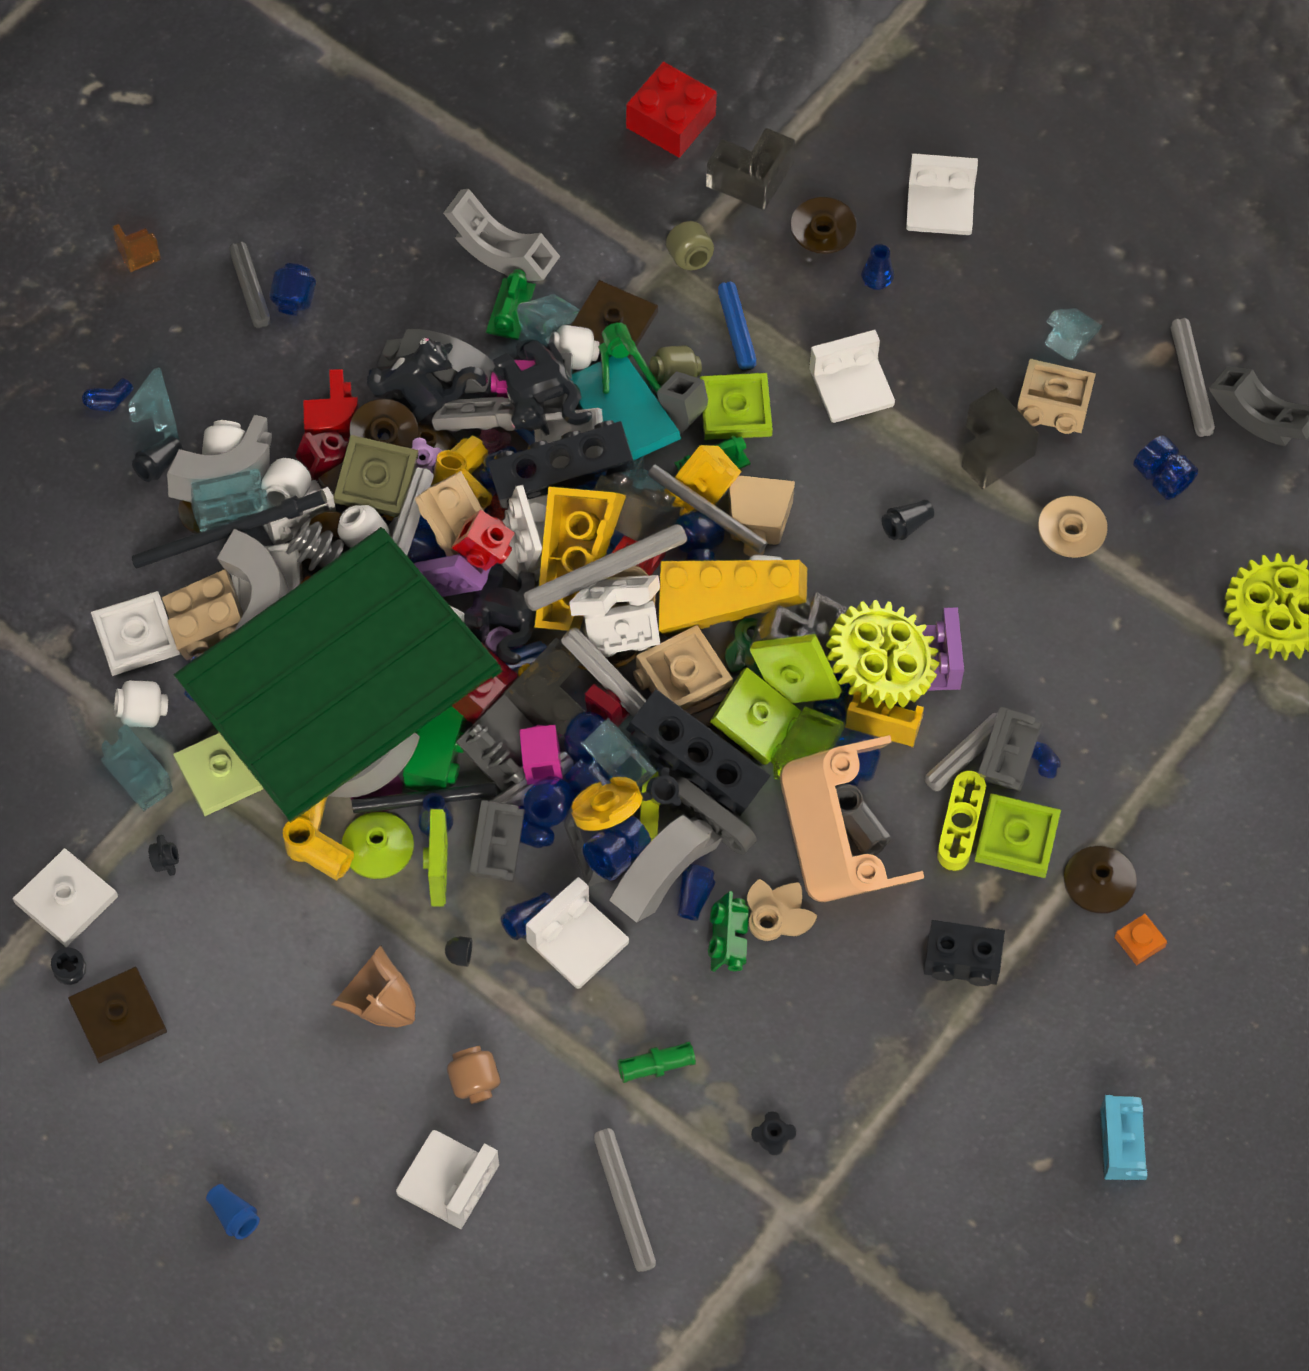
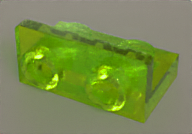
M805 706L798 718L793 717L786 732L787 738L783 745L777 744L772 753L770 762L774 765V778L780 780L782 768L792 760L833 749L844 730V722Z

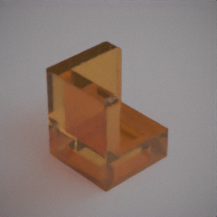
M119 224L112 226L117 249L130 272L161 260L154 233L149 234L145 228L125 236Z

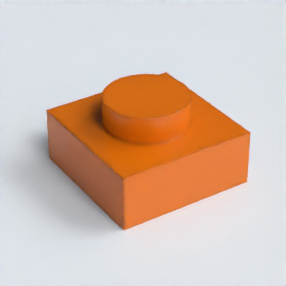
M1146 914L1118 930L1114 937L1136 966L1165 948L1168 942Z

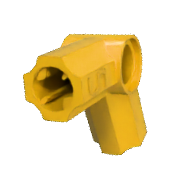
M472 435L468 439L463 438L451 450L440 452L436 458L433 471L434 478L431 486L461 471L484 510L491 504L492 494L472 475L486 461L488 456V450L484 447L483 441Z
M326 797L290 823L288 821L283 828V839L287 855L292 860L306 862L337 881L349 870L354 858V852L319 832L327 801ZM298 836L308 837L303 843L292 841Z

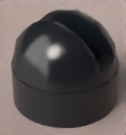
M459 936L453 937L447 942L445 955L452 964L464 967L469 966L473 947L472 938Z

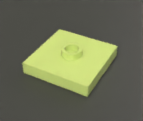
M220 733L173 754L204 816L263 790L262 786Z

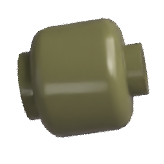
M682 222L676 225L667 236L666 247L676 265L683 270L690 271L704 267L714 254L712 239L705 228L698 222Z
M689 346L661 347L657 350L655 356H652L650 359L649 369L658 381V384L663 386L676 371L697 378L701 374L702 364L699 356H695Z

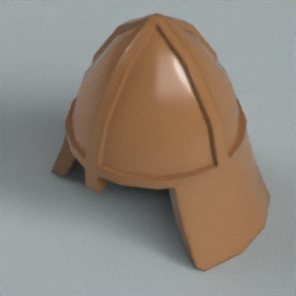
M382 945L379 946L368 962L331 1004L379 1026L397 1028L410 1025L415 1021L416 1004L410 985L391 962Z

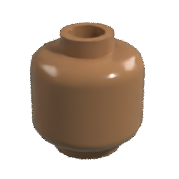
M481 1046L471 1047L454 1053L452 1055L453 1061L447 1065V1073L455 1096L461 1099L469 1098L471 1104L492 1098L491 1090L497 1088L501 1083L493 1054L489 1051H482Z

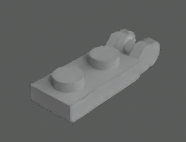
M504 397L458 399L445 403L440 410H437L432 423L434 430H448L452 432L470 428L488 430L498 426L506 431H513L515 428L511 424V418L514 414V405L509 398Z

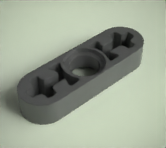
M680 776L675 779L679 785L678 797L681 799V804L678 805V808L690 818L697 817L699 820L707 822L713 831L722 837L721 842L740 855H745L757 842L755 834L746 824L693 783Z

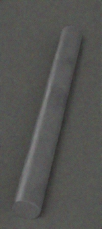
M656 464L652 466L647 476L758 553L765 549L768 542Z

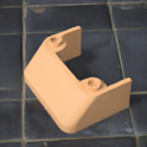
M890 735L798 758L787 763L781 770V788L805 889L808 895L815 901H833L924 878L923 871L887 879L884 865L876 856L863 854L852 857L835 786L850 782L859 772L858 753L885 747L892 743Z

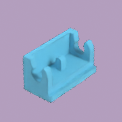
M1105 1095L1100 1108L1104 1179L1146 1180L1147 1169L1142 1100L1139 1097Z

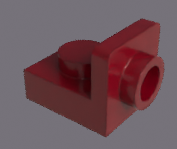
M593 684L585 693L587 712L613 732L630 715L621 705L620 699L606 688L602 690Z

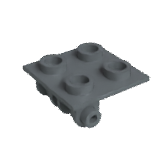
M503 694L456 743L493 783L495 782L496 787L503 792L514 783L516 785L525 778L520 729L531 728L534 725Z

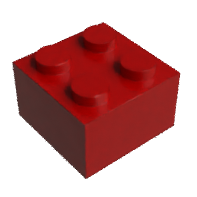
M663 61L626 104V128L680 158L716 116L717 91Z

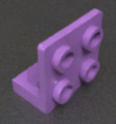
M459 553L457 555H445L443 558L414 563L442 597L482 590L488 580V573L490 569L485 571L482 568L471 565L467 558Z
M958 607L944 608L942 621L936 622V625H926L927 627L922 633L924 636L934 637L929 647L936 648L939 651L934 657V660L940 662L934 671L937 677L931 683L928 691L960 690L963 679L964 663Z

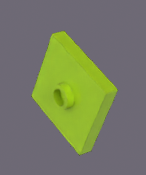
M767 373L700 376V379L704 380L708 397L707 408L702 412L704 440L730 439L731 436L736 438L740 436L743 438L772 436L773 428Z
M816 634L756 641L750 647L752 656L765 682L791 703L839 697L842 689Z
M747 667L741 671L710 722L765 766L771 762L801 710Z
M991 793L974 862L1045 878L1061 810Z
M430 809L429 847L423 848V869H428L431 906L444 907V904H446L448 836L446 815L443 809Z

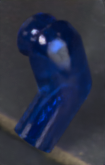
M518 806L519 809L525 810L520 843L535 848L551 846L555 839L553 830L550 827L530 822L526 807Z

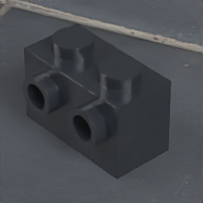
M932 920L924 974L932 975L934 979L940 981L959 979L966 980L975 986L997 985L1001 969L1005 930Z

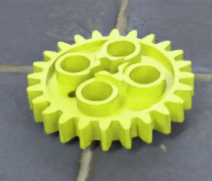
M1276 553L1274 562H1270L1266 555H1262L1259 565L1251 559L1247 569L1240 567L1236 577L1231 578L1230 589H1227L1225 600L1227 601L1224 612L1230 613L1227 624L1237 625L1233 633L1234 636L1243 634L1246 636L1243 643L1244 646H1248L1253 642L1257 644L1256 654H1259L1265 648L1268 649L1270 659L1274 657L1277 651L1281 652L1284 660H1287L1289 653L1292 651L1298 659L1302 658L1304 648L1309 652V615L1300 611H1309V570L1306 569L1308 560L1305 559L1300 565L1295 564L1294 555H1291L1287 562L1282 561L1279 553ZM1281 583L1288 584V585L1291 586L1292 588H1285V587H1283V586L1280 585V584H1281ZM1251 599H1259L1263 603H1256ZM1271 625H1278L1284 630L1274 629Z
M874 600L869 608L864 601L860 602L856 609L850 606L845 614H841L836 620L834 626L829 631L831 637L826 643V647L832 649L827 655V660L836 661L832 667L833 673H842L843 675L838 683L840 685L849 683L851 685L849 689L850 695L857 691L861 692L862 703L868 697L873 698L876 708H878L883 700L888 709H892L897 702L902 708L910 700L915 703L931 687V683L937 677L934 671L940 663L934 660V657L939 652L938 649L929 647L934 637L922 634L927 626L925 624L916 626L914 624L917 617L915 614L906 618L904 616V607L899 608L897 612L892 611L891 602H887L883 609L880 608L877 600Z

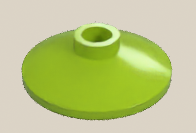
M371 812L356 818L347 827L342 838V845L354 852L350 868L355 873L370 879H383L397 874L409 863L414 850L413 835L408 825L396 815L387 812ZM376 836L383 837V841L377 844L372 843L370 840Z

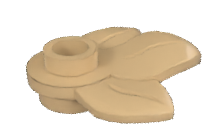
M759 879L748 892L747 903L752 912L749 917V929L760 940L771 941L777 939L781 934L799 936L808 931L817 919L815 913L801 909L802 889L798 882L780 886L772 891L768 884ZM767 920L772 922L773 926L771 928H763L760 923Z

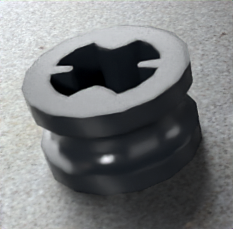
M62 948L51 958V968L54 977L64 985L78 983L86 974L83 956L74 948ZM69 960L74 965L75 970L68 973L65 968L63 969L62 963Z

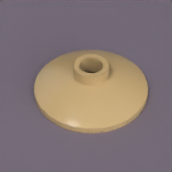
M1064 496L1051 501L1044 507L1039 517L1038 531L1042 541L1050 550L1065 557L1078 558L1090 555L1102 546L1107 535V520L1102 510L1090 500L1078 496ZM1067 530H1073V531H1075L1077 534L1072 535V534L1067 533L1066 531H1067Z

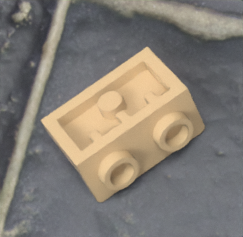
M460 471L438 482L415 497L419 512L429 523L440 548L445 551L447 556L457 555L458 552L453 550L452 546L464 522L480 509L484 511L462 472Z

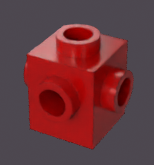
M480 509L464 522L452 549L467 558L471 565L487 571L496 563L503 564L512 551V547L509 544L515 532L506 527L500 519L491 517Z

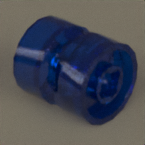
M1161 435L1150 441L1138 453L1133 465L1146 480L1153 479V487L1165 500H1170L1190 486L1198 474V468L1185 455L1178 456V447L1166 435Z
M630 816L615 826L603 829V833L600 831L595 833L582 846V853L588 865L599 876L610 881L616 880L651 842V838L645 826L636 817Z

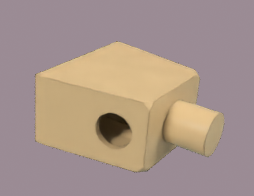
M739 475L729 487V515L767 541V544H779L793 504L795 481ZM731 534V538L733 540L741 541L740 539ZM744 543L743 552L751 557L755 554H764V550L758 553Z

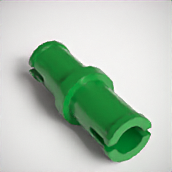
M690 1041L661 1050L653 1047L648 1050V1053L617 1060L619 1075L623 1083L650 1075L661 1077L664 1076L665 1071L696 1064L694 1050Z

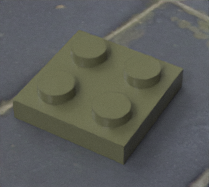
M351 435L334 494V503L349 507L369 505L380 514L399 517L419 456L418 450Z

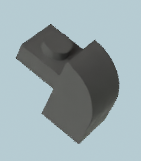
M676 371L663 386L660 385L661 388L657 393L652 386L649 389L681 434L707 408L708 397L704 380Z

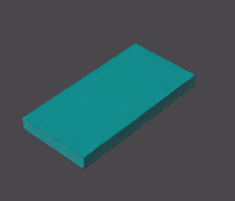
M609 357L610 391L608 394L603 393L601 361L572 374V381L579 387L582 396L578 403L580 410L600 408L602 409L603 422L612 420L614 423L621 421L633 461L681 439L678 428L628 357Z

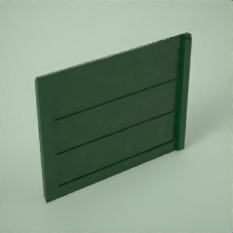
M380 527L173 675L291 823L488 679H493L503 671L494 657L384 528Z

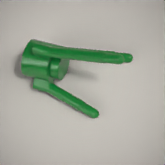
M613 323L607 326L602 332L604 343L598 346L601 353L603 393L608 394L610 391L609 355L615 358H624L629 354L634 357L657 393L661 387L637 350L626 325L623 323Z

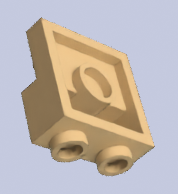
M1030 359L1015 418L1023 420L1029 426L1042 424L1056 427L1059 432L1064 434L1072 432L1082 433L1096 374Z
M226 569L162 597L169 617L167 622L177 650L186 660L197 658L234 632L244 615L231 577Z
M698 625L636 655V670L633 671L639 687L642 690L649 688L651 693L657 689L683 710L702 703L707 698L733 685V678Z

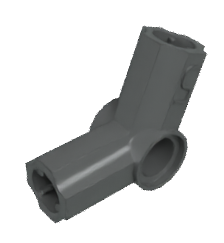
M850 784L838 786L836 791L839 804H852L855 806L850 810L841 809L847 835L862 854L875 856L883 851L884 847L891 841L890 835L864 803L863 795L856 786Z

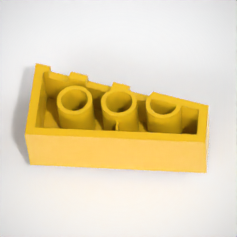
M548 487L539 586L605 557L626 495L613 492ZM578 592L536 610L535 627L566 631L572 628L580 630L584 615L571 616L569 603Z
M800 560L661 561L659 631L669 638L696 625L700 629L710 627V625L729 620L743 619L745 616L760 612L766 613L806 603L807 567Z

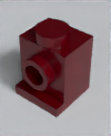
M338 430L313 436L310 432L304 433L295 456L307 468L311 475V480H318L321 475L344 461L350 439L342 438Z

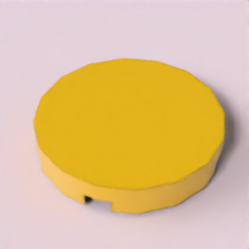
M613 777L610 779V784L602 786L601 782L583 790L574 799L571 806L573 810L571 814L577 827L587 831H597L615 826L632 816L640 807L643 799L636 781L627 777Z

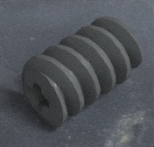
M309 518L292 537L286 553L289 555L298 549L300 553L297 562L301 563L307 558L311 559L308 570L311 572L319 566L324 568L350 548L342 551L344 541L341 539L331 543L333 533L327 530L320 534L322 524L315 522L309 526L311 520Z

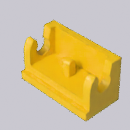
M700 445L674 478L715 505L740 475L741 471L719 446ZM666 488L660 494V497L666 500L683 519H686L689 515L696 522H701L705 518L704 514Z
M859 691L854 693L853 700L848 707L845 728L876 737L890 735L891 741L914 747L923 718L924 707L917 705L916 710L912 711L894 705L892 709H888L886 703L881 702L878 708H876L873 699L868 698L862 703V693Z

